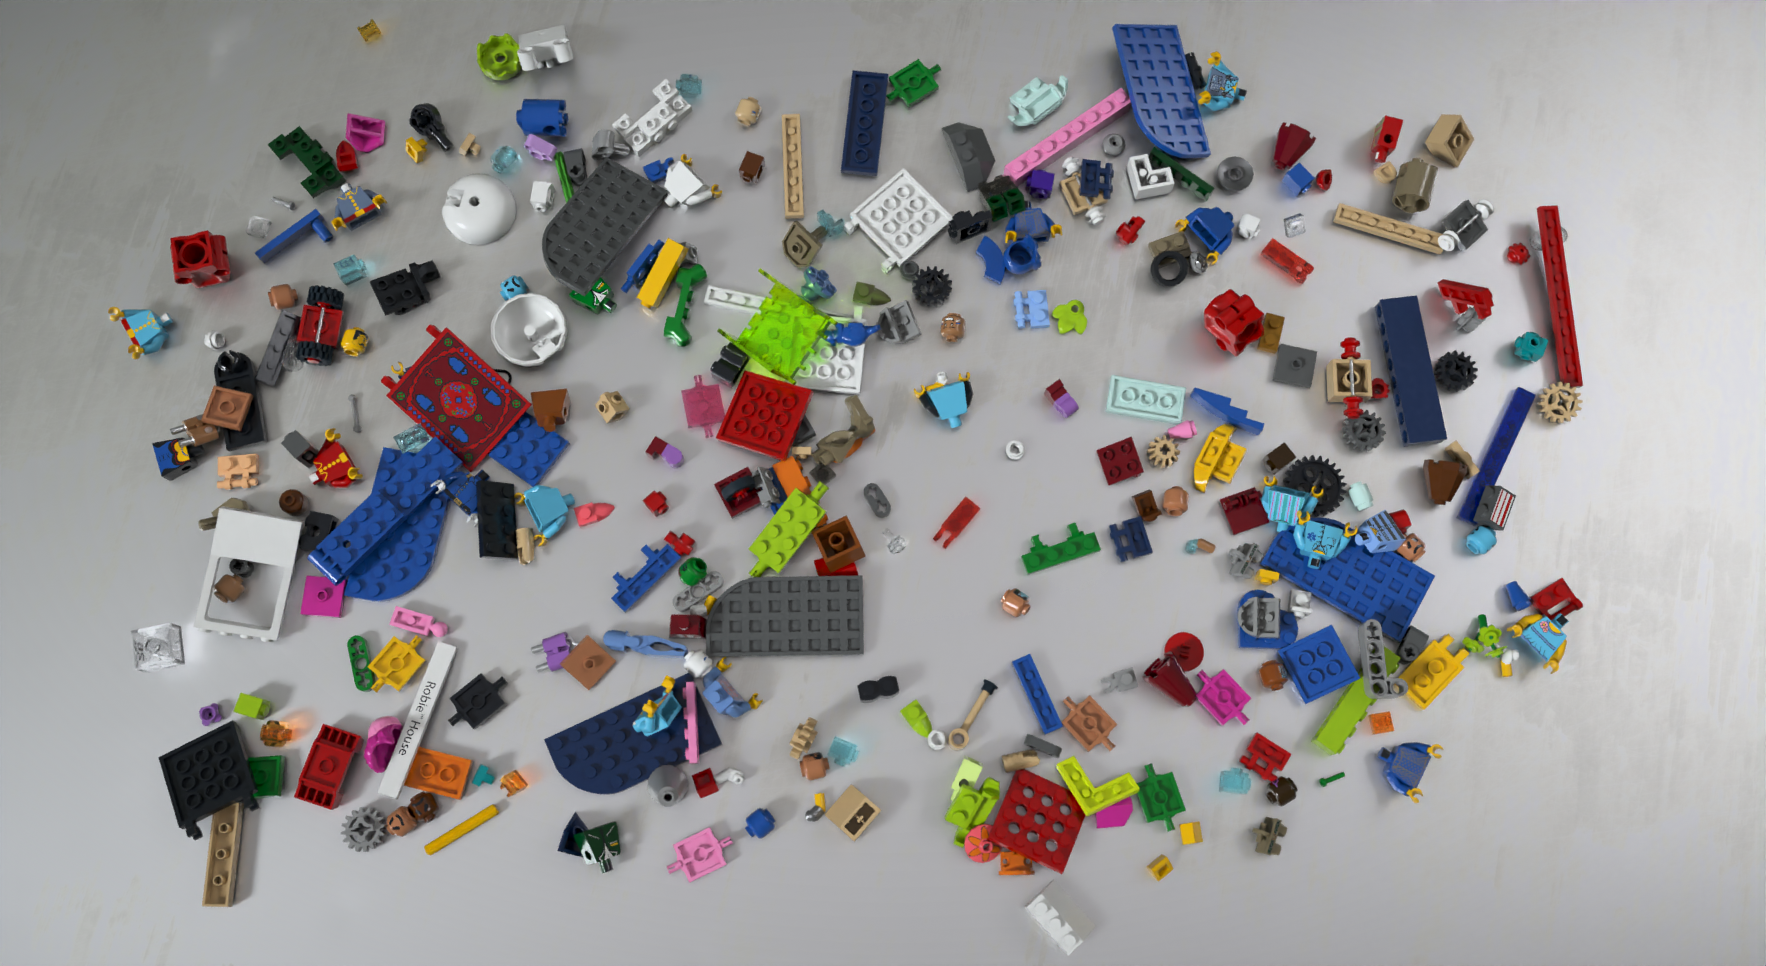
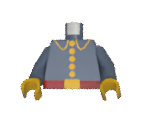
M344 184L340 188L343 195L337 197L338 205L335 207V217L331 223L336 231L341 226L346 228V225L352 231L382 215L379 210L380 205L383 203L387 204V201L382 195L368 189L363 190L360 186L353 189L351 184Z

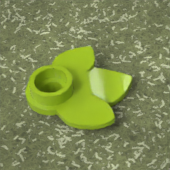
M1072 300L1067 305H1058L1053 310L1052 316L1059 319L1058 329L1060 334L1067 333L1073 328L1079 334H1082L1086 329L1087 318L1083 314L1084 305L1079 300ZM1077 306L1079 310L1074 313L1071 308Z

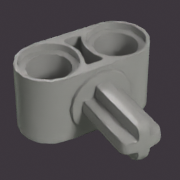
M599 130L594 136L592 142L593 159L603 161L606 157L609 158L612 153L629 155V145L614 142L613 131Z

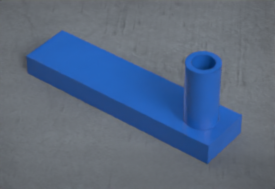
M314 209L256 251L255 254L265 263L312 228L324 243L331 241L334 236L323 224L322 221L325 220L317 209Z

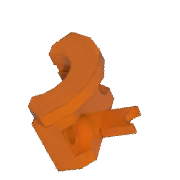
M1000 852L1001 871H999V875H1035V871H1032V860L1027 864L1026 859L1028 858L1020 854ZM1003 859L1007 860L1006 864H1003Z

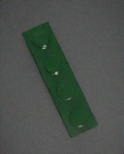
M1156 147L1151 150L1149 161L1152 166L1160 169L1170 167L1173 178L1179 181L1184 188H1189L1197 197L1206 201L1210 198L1215 189Z

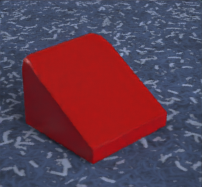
M711 768L692 775L700 798L719 791Z

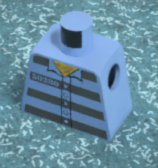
M1386 510L1364 521L1355 535L1356 544L1359 546L1365 544L1371 553L1395 551L1406 540Z

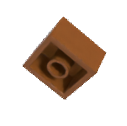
M847 515L812 531L830 573L866 557Z

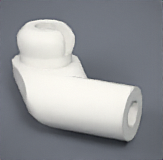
M729 767L716 774L714 778L718 785L726 780L732 781L735 784H741L744 781V774L737 769Z

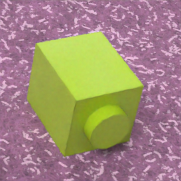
M240 693L233 712L263 720L269 713L270 701Z

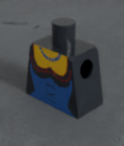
M185 438L152 443L161 476L172 481L196 468L198 464L195 456L205 453L203 445L195 447L190 444L180 447L178 441Z

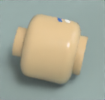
M752 97L741 99L735 115L738 117L737 120L747 126L755 124L762 110L758 104L759 101Z

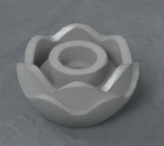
M1109 134L1103 140L1104 151L1109 155H1119L1125 149V140L1119 134Z
M1200 251L1191 253L1188 259L1191 269L1197 273L1206 272L1208 264L1205 262V256Z

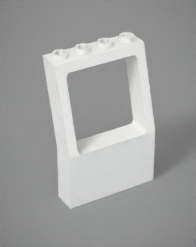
M225 506L220 507L193 627L199 628L198 631L207 633L211 632V630L220 631L219 634L225 636H232V633L239 634L244 639L258 637L264 642L277 640L280 636L304 520ZM221 557L283 567L284 572L271 627L215 619L208 616Z

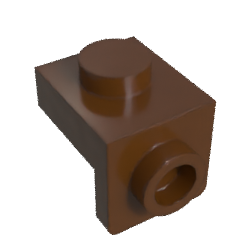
M1150 489L1132 496L1138 517L1141 516L1142 520L1150 522L1156 520L1157 516L1162 515L1161 510L1157 508Z

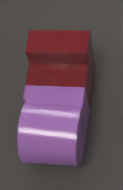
M1058 379L1046 388L1044 395L1063 417L1068 418L1079 407L1063 387L1064 384Z
M657 436L654 437L645 451L648 457L654 460L658 456L667 461L673 468L681 467L684 462V457L679 449Z

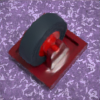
M749 467L714 484L732 519L761 504L757 494L761 490L760 488H755L756 484L751 477L752 473Z

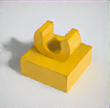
M413 137L406 139V152L416 163L423 161V153L427 151L425 148L427 143L424 139L416 142Z

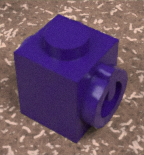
M1041 169L1033 170L1032 176L1027 178L1026 187H1029L1028 194L1032 195L1033 198L1041 200L1047 197L1050 198L1055 174Z

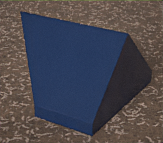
M576 812L563 831L557 851L583 857L574 835L589 829Z

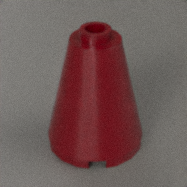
M1171 651L1164 654V659L1160 660L1157 658L1145 670L1144 674L1146 676H1142V678L1180 706L1189 707L1196 701L1195 696L1197 693L1176 656Z

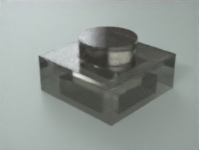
M822 462L809 472L817 483L821 481L825 485L836 477L835 472L829 465H823Z

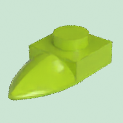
M915 699L900 710V712L915 732L928 738V735L932 732L931 722L926 712Z

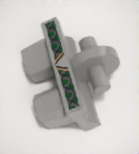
M1245 543L1244 546L1239 545L1237 550L1231 549L1229 554L1233 557L1231 563L1234 565L1229 573L1246 579L1252 578L1254 569L1249 566L1251 561L1259 563L1263 557V554L1258 550L1259 545L1256 543Z

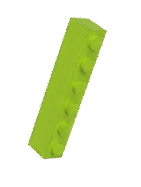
M1384 646L1388 678L1390 673L1394 674L1399 668L1398 662L1401 658ZM1371 664V671L1377 674V667ZM1362 666L1358 671L1360 679L1348 685L1311 740V742L1329 755L1340 754L1346 746L1345 740L1347 737L1353 736L1357 729L1355 725L1366 717V709L1377 700L1371 699L1365 694ZM1374 684L1373 691L1377 694L1380 689Z

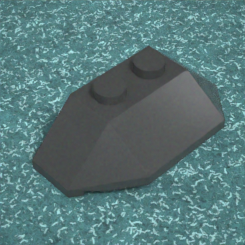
M960 122L943 127L942 132L966 191L970 192L984 187L995 164V158L983 129Z

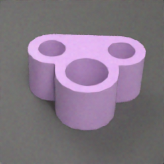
M533 134L528 135L524 144V148L529 150L533 157L540 160L552 161L558 150L554 145Z

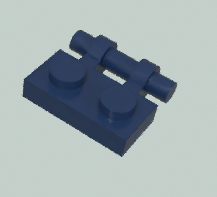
M1083 159L1081 162L1079 196L1097 198L1099 191H1102L1103 199H1110L1113 192V185H1111L1112 178L1114 177L1113 164L1106 163L1105 168H1101V161ZM1100 176L1104 177V183H1099Z
M1141 516L1122 521L1123 529L1118 530L1116 524L1109 526L1111 531L1110 537L1111 540H1114L1115 552L1119 556L1121 563L1128 561L1126 553L1129 552L1132 553L1133 559L1153 553ZM1122 536H1126L1128 546H1123Z

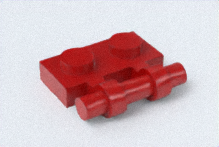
M1256 732L1245 749L1252 754L1251 757L1247 758L1242 755L1239 762L1244 764L1246 769H1252L1260 774V777L1265 781L1269 780L1272 782L1278 778L1272 773L1273 769L1282 771L1292 754ZM1258 758L1267 763L1266 768L1256 763Z

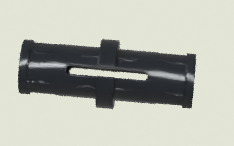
M1191 52V56L1190 53H1187L1185 57L1195 89L1199 90V87L1202 89L1206 86L1201 73L1202 67L1198 65L1194 52Z

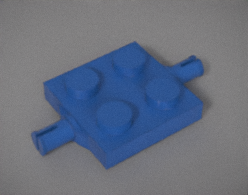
M658 239L654 246L648 244L626 272L628 275L627 281L620 288L623 292L627 293L632 286L637 290L643 286L658 258V252L665 245L663 241Z

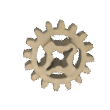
M1557 382L1556 385L1554 383L1549 384L1550 389L1543 388L1542 390L1545 394L1538 396L1542 399V402H1538L1537 405H1542L1543 407L1539 412L1546 413L1544 418L1551 417L1550 422H1555L1556 420L1558 423H1563L1564 420L1566 422L1571 421L1570 416L1577 417L1578 415L1575 411L1582 409L1578 404L1582 403L1583 400H1578L1577 398L1581 393L1574 392L1576 387L1569 388L1570 383H1565L1564 385L1562 382ZM1560 390L1567 392L1569 395H1564ZM1560 399H1561V400H1562V403L1560 404V406H1558L1557 403H1558V402L1560 401ZM1552 410H1556L1560 415L1553 413Z
M809 717L804 725L799 724L789 745L793 746L790 753L791 757L798 760L802 752L808 753L818 733L814 730L818 722L817 720Z

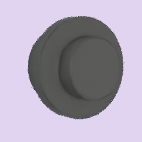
M906 261L901 266L902 276L906 279H914L915 274H919L918 264L914 261Z

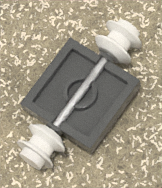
M1481 199L1472 206L1469 200L1463 201L1441 221L1447 231L1438 238L1439 246L1446 251H1452L1455 246H1458L1461 251L1467 250L1488 230L1482 220H1486L1489 215L1493 214L1494 207L1492 203Z

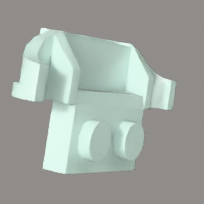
M1061 75L1059 82L1054 86L1052 83L1047 85L1036 77L1010 97V102L1018 108L1019 114L1015 117L1009 115L1008 119L1018 126H1027L1032 123L1036 125L1062 105V100L1066 96L1068 89V79Z

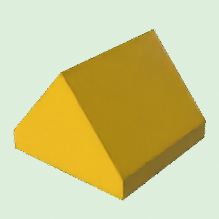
M1200 822L1179 824L1183 845L1203 842Z
M1162 854L1147 866L1157 881H1160L1173 870L1169 859Z

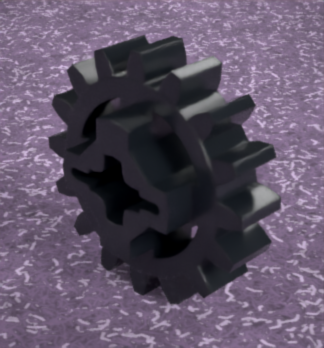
M927 266V271L920 269V275L915 274L916 280H912V286H915L912 288V293H916L915 299L921 298L920 304L927 302V307H929L933 303L937 307V302L944 304V298L949 299V293L952 292V287H950L952 280H948L949 274L943 275L944 269L937 271V266H935L931 270ZM934 281V287L932 288V291L930 292V286L932 285V282Z
M1454 350L1452 353L1447 352L1435 364V367L1438 369L1434 374L1439 375L1436 380H1442L1441 386L1447 385L1448 391L1453 388L1456 392L1461 389L1464 391L1477 378V375L1474 373L1478 371V368H1473L1476 362H1470V355L1464 357L1463 351L1459 355L1457 350Z

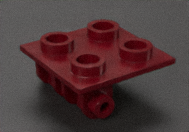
M1132 436L1097 450L1108 486L1130 477H1139L1144 472Z
M1255 487L1219 499L1233 535L1270 523L1260 500L1262 494L1260 491H1256Z

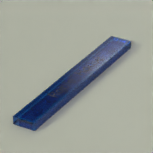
M1521 387L1516 388L1481 463L1480 472L1476 474L1457 518L1472 526L1477 525V522L1473 519L1485 486H1495L1536 397L1535 394Z

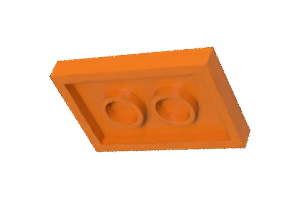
M419 747L404 786L462 800L473 760Z

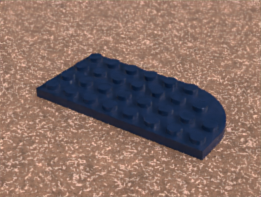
M687 673L675 679V684L672 688L673 696L682 708L667 728L650 736H645L642 731L636 732L633 728V722L643 711L642 708L649 699L654 702L663 696V690L667 689L663 686L654 688L544 739L558 772L570 784L581 790L595 794H616L648 780L653 771L662 765H673L676 767L689 761L686 760L685 748H689L688 740H685L684 729L688 727V721L684 719V707H687V699H683V687H686V682H695L694 678ZM696 685L700 756L723 744Z

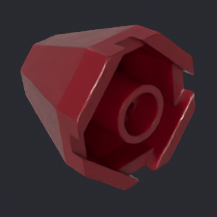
M1285 122L1282 123L1277 132L1273 155L1275 167L1283 171L1290 169L1312 147L1316 140L1314 136L1312 139L1309 137L1311 133L1308 130L1291 123L1289 127L1285 126Z

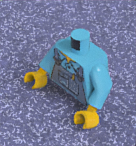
M1211 53L1212 57L1208 58L1207 62L1210 65L1214 64V67L1212 66L1209 72L1205 90L1199 94L1202 98L1198 102L1213 111L1229 108L1234 99L1244 101L1247 90L1237 88L1239 78L1221 61L1220 53Z

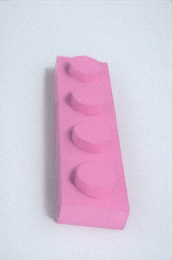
M686 682V687H683V699H687V707H684V719H687L688 727L684 729L685 740H688L689 748H685V756L690 764H700L696 683Z

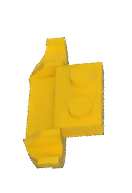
M1223 424L1213 432H1210L1194 464L1196 490L1205 493L1207 484L1212 477L1231 484L1247 452L1246 448L1231 443L1230 438L1234 431L1237 430V427Z

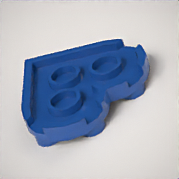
M1263 590L1249 591L1239 601L1237 613L1240 606L1248 601L1249 598L1275 597L1273 594ZM1280 610V638L1252 637L1238 623L1239 648L1280 649L1294 643L1298 635V625L1295 616L1285 610Z

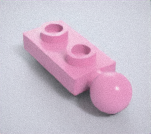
M398 606L395 607L389 624L425 636H429L430 631L436 637H443L448 632V627L444 622H436L434 624V617Z

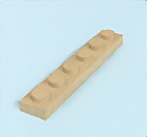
M783 114L785 218H804L800 114Z
M1339 203L1333 220L1334 223L1436 254L1443 252L1438 243V238L1443 235L1441 233Z

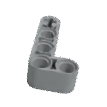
M1374 619L1363 622L1358 627L1365 694L1371 699H1391L1405 695L1408 691V684L1405 680L1401 678L1387 679L1381 624ZM1369 644L1374 646L1375 654L1370 653L1368 649ZM1371 664L1377 667V674L1371 671ZM1394 683L1399 686V693L1393 690ZM1374 684L1379 687V694L1373 691Z

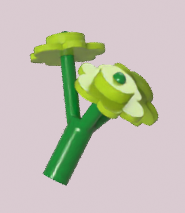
M1481 614L1478 616L1480 628L1474 640L1465 637L1462 643L1468 651L1481 653V651H1484V647L1478 642L1481 641L1486 647L1491 646L1493 650L1485 654V657L1491 655L1492 658H1499L1500 655L1504 654L1502 650L1507 648V645L1498 649L1495 646L1499 642L1502 632L1500 629L1495 628L1494 625L1488 626L1486 615Z

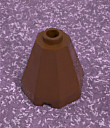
M1431 459L1424 460L1423 470L1429 499L1434 500L1433 504L1445 505L1446 502L1452 501L1467 473L1468 465L1439 460L1438 463Z

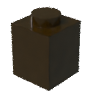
M1284 442L1266 455L1263 462L1265 468L1275 475L1290 464L1296 456Z

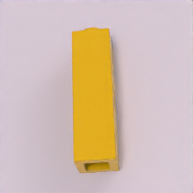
M670 238L667 239L636 297L642 300L640 304L649 309L651 307H659L689 250L688 248Z

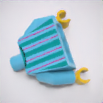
M1265 476L1264 482L1266 486L1263 489L1261 502L1265 512L1268 514L1269 520L1278 522L1277 531L1281 532L1282 530H1287L1289 525L1296 526V522L1299 521L1297 511L1301 510V518L1306 516L1307 511L1311 514L1318 502L1317 498H1321L1324 491L1322 488L1321 493L1315 494L1316 486H1313L1311 490L1312 496H1310V493L1277 486L1278 480L1275 476L1273 481L1268 483L1269 477Z

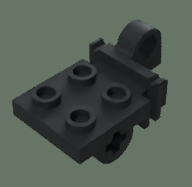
M433 260L423 264H416L414 262L409 264L410 272H407L405 268L370 281L385 316L392 313L403 315L409 312L413 305H422L421 300H424L425 304L428 303L430 295L424 283L440 278L439 271Z

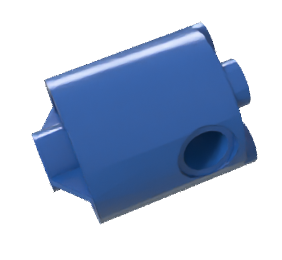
M524 99L522 109L516 112L517 124L523 130L525 136L533 134L543 137H566L565 124H568V113H564L566 101L560 99Z

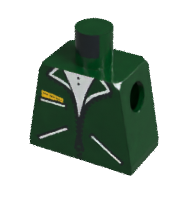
M616 821L574 835L586 864L598 862L601 873L613 870L610 858L621 853Z

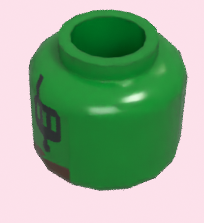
M696 557L687 559L678 569L680 580L689 586L697 585L707 575L706 563Z

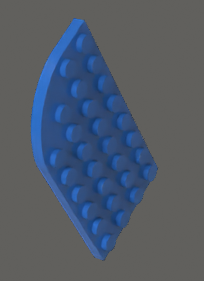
M1115 24L1112 30L1134 116L1142 132L1154 145L1173 156L1180 158H1208L1211 155L1177 25Z
M383 447L371 494L376 489L380 490L417 453ZM439 488L350 573L344 596L373 602H385L408 594L423 582L433 567L450 499L443 492L436 494Z
M1320 517L1310 518V521L1343 529V533H1345V524L1339 521ZM1289 525L1287 530H1282L1276 535L1260 562L1262 566L1280 573L1279 575L1311 592V594L1362 623L1370 619L1377 620L1381 624L1383 635L1397 643L1401 642L1435 575L1392 551L1371 553L1365 544L1361 546L1356 544L1355 535L1351 536L1346 548L1337 557L1331 558L1328 561L1321 560L1319 569H1313L1308 567L1309 557L1301 555L1300 549L1296 545L1293 536L1295 526Z

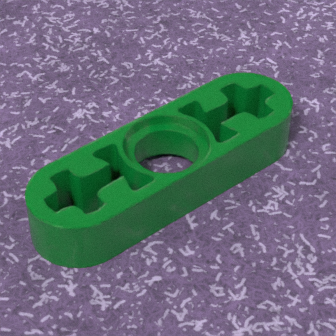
M352 636L348 640L347 647L355 686L360 691L369 692L373 690L370 687L373 686L376 680L374 672L367 667L372 662L368 642L361 636ZM357 640L362 643L359 646V651L364 654H359L358 649L353 647ZM364 658L367 662L366 666L363 669H358L357 661ZM359 673H364L365 678L370 680V683H367V687L361 685L364 682V676L359 675Z

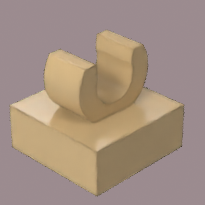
M469 133L460 146L459 153L466 156L469 151L477 156L481 147L474 143L476 136Z

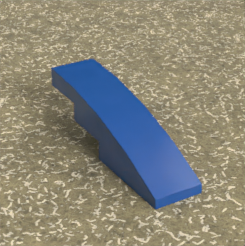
M1194 388L1191 392L1190 397L1221 420L1255 435H1259L1263 431L1265 423L1246 418L1248 411L1230 406L1231 398L1199 388Z

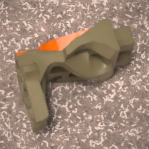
M856 394L848 396L844 401L851 414L850 429L848 431L832 432L816 444L818 450L811 455L817 464L822 462L823 465L827 466L831 462L842 463L844 459L851 456L861 446L863 440L875 433L873 418L867 414Z

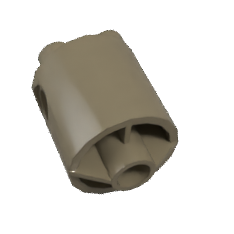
M1413 158L1412 161L1403 163L1400 166L1392 198L1394 206L1407 213L1427 210L1430 206L1438 167L1427 164L1420 158Z

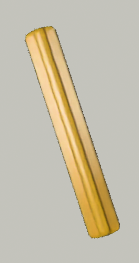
M493 804L428 843L424 846L428 855L436 853L499 813L497 807Z

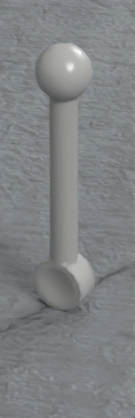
M351 394L348 399L351 401L355 424L353 430L359 433L362 428L358 424L355 406L356 397Z

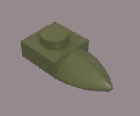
M862 282L856 283L853 295L854 302L868 305H883L891 301V298L882 290L875 288V285Z

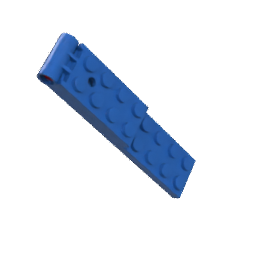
M435 436L380 490L376 489L316 546L317 549L313 550L307 559L335 586L341 584L352 571L438 489L436 485L431 487L432 483L440 480L447 474L456 472L464 463ZM350 542V547L346 548V544Z

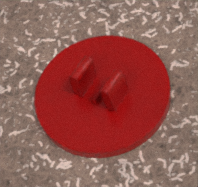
M1180 632L1171 636L1166 642L1164 653L1173 652L1184 672L1191 671L1201 664L1204 657V648L1201 641L1195 635Z

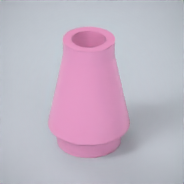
M1186 420L1167 429L1169 438L1173 439L1193 438V436L1197 435L1193 420Z

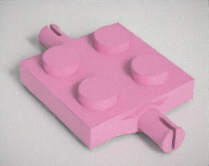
M711 827L674 844L677 862L666 866L667 869L673 868L668 870L669 874L681 869L686 874L690 883L727 865L723 857L722 848L733 844L732 840H730L731 837L728 836L718 841Z

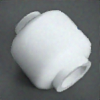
M701 649L696 652L692 650L684 657L687 661L683 666L693 678L700 677L702 679L713 669L711 666L713 664L712 659Z

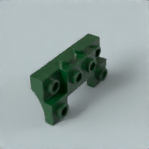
M300 126L288 135L284 136L281 134L267 144L280 160L294 153L310 171L311 175L303 180L301 185L313 199L327 190L338 188L347 181L331 163L334 159L327 151L323 153L321 151L323 148L316 139L312 140Z

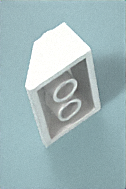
M1054 879L1025 906V909L1068 956L1096 927Z

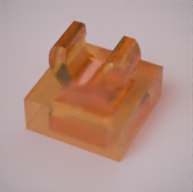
M1390 711L1368 715L1373 735L1394 731Z
M517 770L504 775L500 779L502 783L500 788H506L509 791L506 795L507 797L519 793L528 786Z

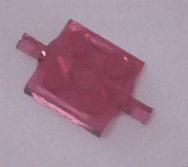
M696 375L693 377L696 387L681 390L688 428L704 427L705 437L709 438L710 434L711 438L713 437L711 426L723 422L725 417L719 384L703 385L702 376L698 375L697 379Z

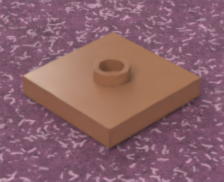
M214 385L201 421L241 431L253 395Z
M586 635L560 665L585 688L590 690L616 660L591 637Z

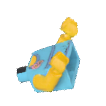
M1561 613L1553 620H1550L1545 614L1527 615L1522 617L1515 625L1507 628V632L1515 631L1512 638L1521 636L1543 659L1549 660L1543 665L1544 669L1550 665L1552 667L1551 674L1559 669L1558 664L1564 655L1567 644V636L1560 629L1569 622Z

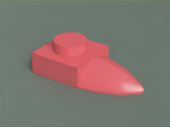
M591 502L574 508L581 528L605 519L615 507L608 503L593 504Z

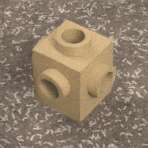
M618 391L603 393L595 405L606 423L621 420L629 410V407Z

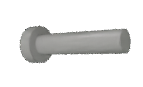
M272 197V201L287 206L290 210L295 208V203L292 201L287 202Z

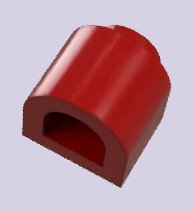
M653 491L642 500L656 517L659 514L663 515L669 509L665 502L667 498L660 491L658 493Z
M1403 509L1389 513L1401 533H1407V529L1412 526L1407 512Z

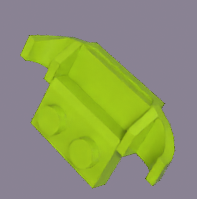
M988 777L979 790L962 784L945 814L946 821L958 826L954 837L955 845L963 848L969 831L977 825L985 823L995 803L999 800V781Z

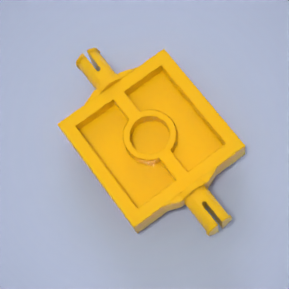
M415 635L412 641L407 644L394 636L367 666L379 678L370 688L377 693L384 684H387L400 692L426 662L415 650L422 639Z

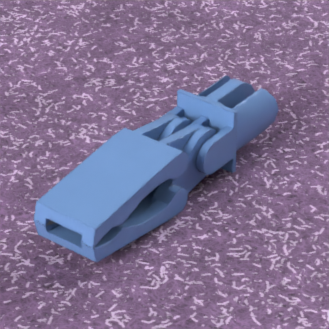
M612 630L607 631L603 636V641L609 649L624 651L625 653H627L629 648L650 657L684 658L688 654V648L685 645L652 635H634L631 637L628 631ZM661 644L669 646L674 650L657 651L650 646Z

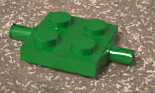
M917 59L889 77V81L895 90L886 95L887 99L891 102L899 96L908 107H911L939 90V85L934 80L933 75L941 71L940 66L936 64L928 69Z
M1152 763L1145 765L1148 778L1137 783L1140 788L1137 796L1146 822L1164 820L1167 832L1175 830L1172 817L1177 813L1186 811L1173 772L1156 775Z

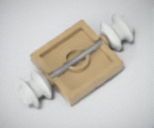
M1069 157L1064 161L1062 168L1067 169L1066 176L1072 177L1059 182L1062 192L1074 216L1087 211L1085 216L1091 217L1089 224L1099 225L1104 222L1106 214H1101L1103 208L1100 205L1107 203L1108 200L1103 199L1102 191H1099L1097 198L1079 196L1081 176L1079 172L1081 171V165H1077L1078 158Z

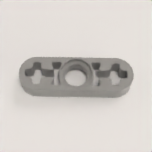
M712 571L697 585L689 586L673 598L674 608L679 612H685L692 605L698 604L707 598L708 595L719 590L724 583L722 575L719 572ZM711 577H719L720 579L717 580L718 584L715 585L713 583L709 585L708 587L711 590L707 591V588L702 583L705 581L706 584H709L711 582ZM698 586L704 589L703 595L695 597L693 589ZM689 592L691 598L694 601L691 602V600L688 599L687 601H685V607H682L681 605L677 606V604H679L678 600L680 598L682 600L688 598L686 593Z

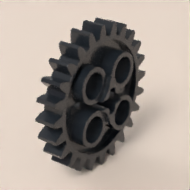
M1311 455L1309 460L1304 456L1302 462L1298 459L1295 461V465L1292 464L1289 467L1290 470L1285 472L1288 477L1283 479V482L1287 483V485L1283 487L1298 490V486H1301L1305 489V492L1310 493L1314 486L1313 483L1319 476V472H1322L1314 493H1321L1323 488V503L1317 502L1313 512L1315 517H1318L1320 512L1325 516L1327 511L1332 513L1335 511L1334 507L1338 508L1340 506L1339 502L1344 500L1341 495L1347 492L1342 488L1347 483L1341 482L1345 476L1338 475L1341 469H1334L1336 463L1329 465L1328 458L1323 462L1322 456L1315 460L1314 455ZM1306 470H1310L1313 473V477H1309L1306 474ZM1324 479H1328L1331 482V486H1327L1324 483Z

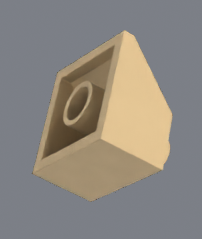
M1442 114L1427 137L1425 144L1432 155L1453 167H1458L1474 141V137L1461 115Z

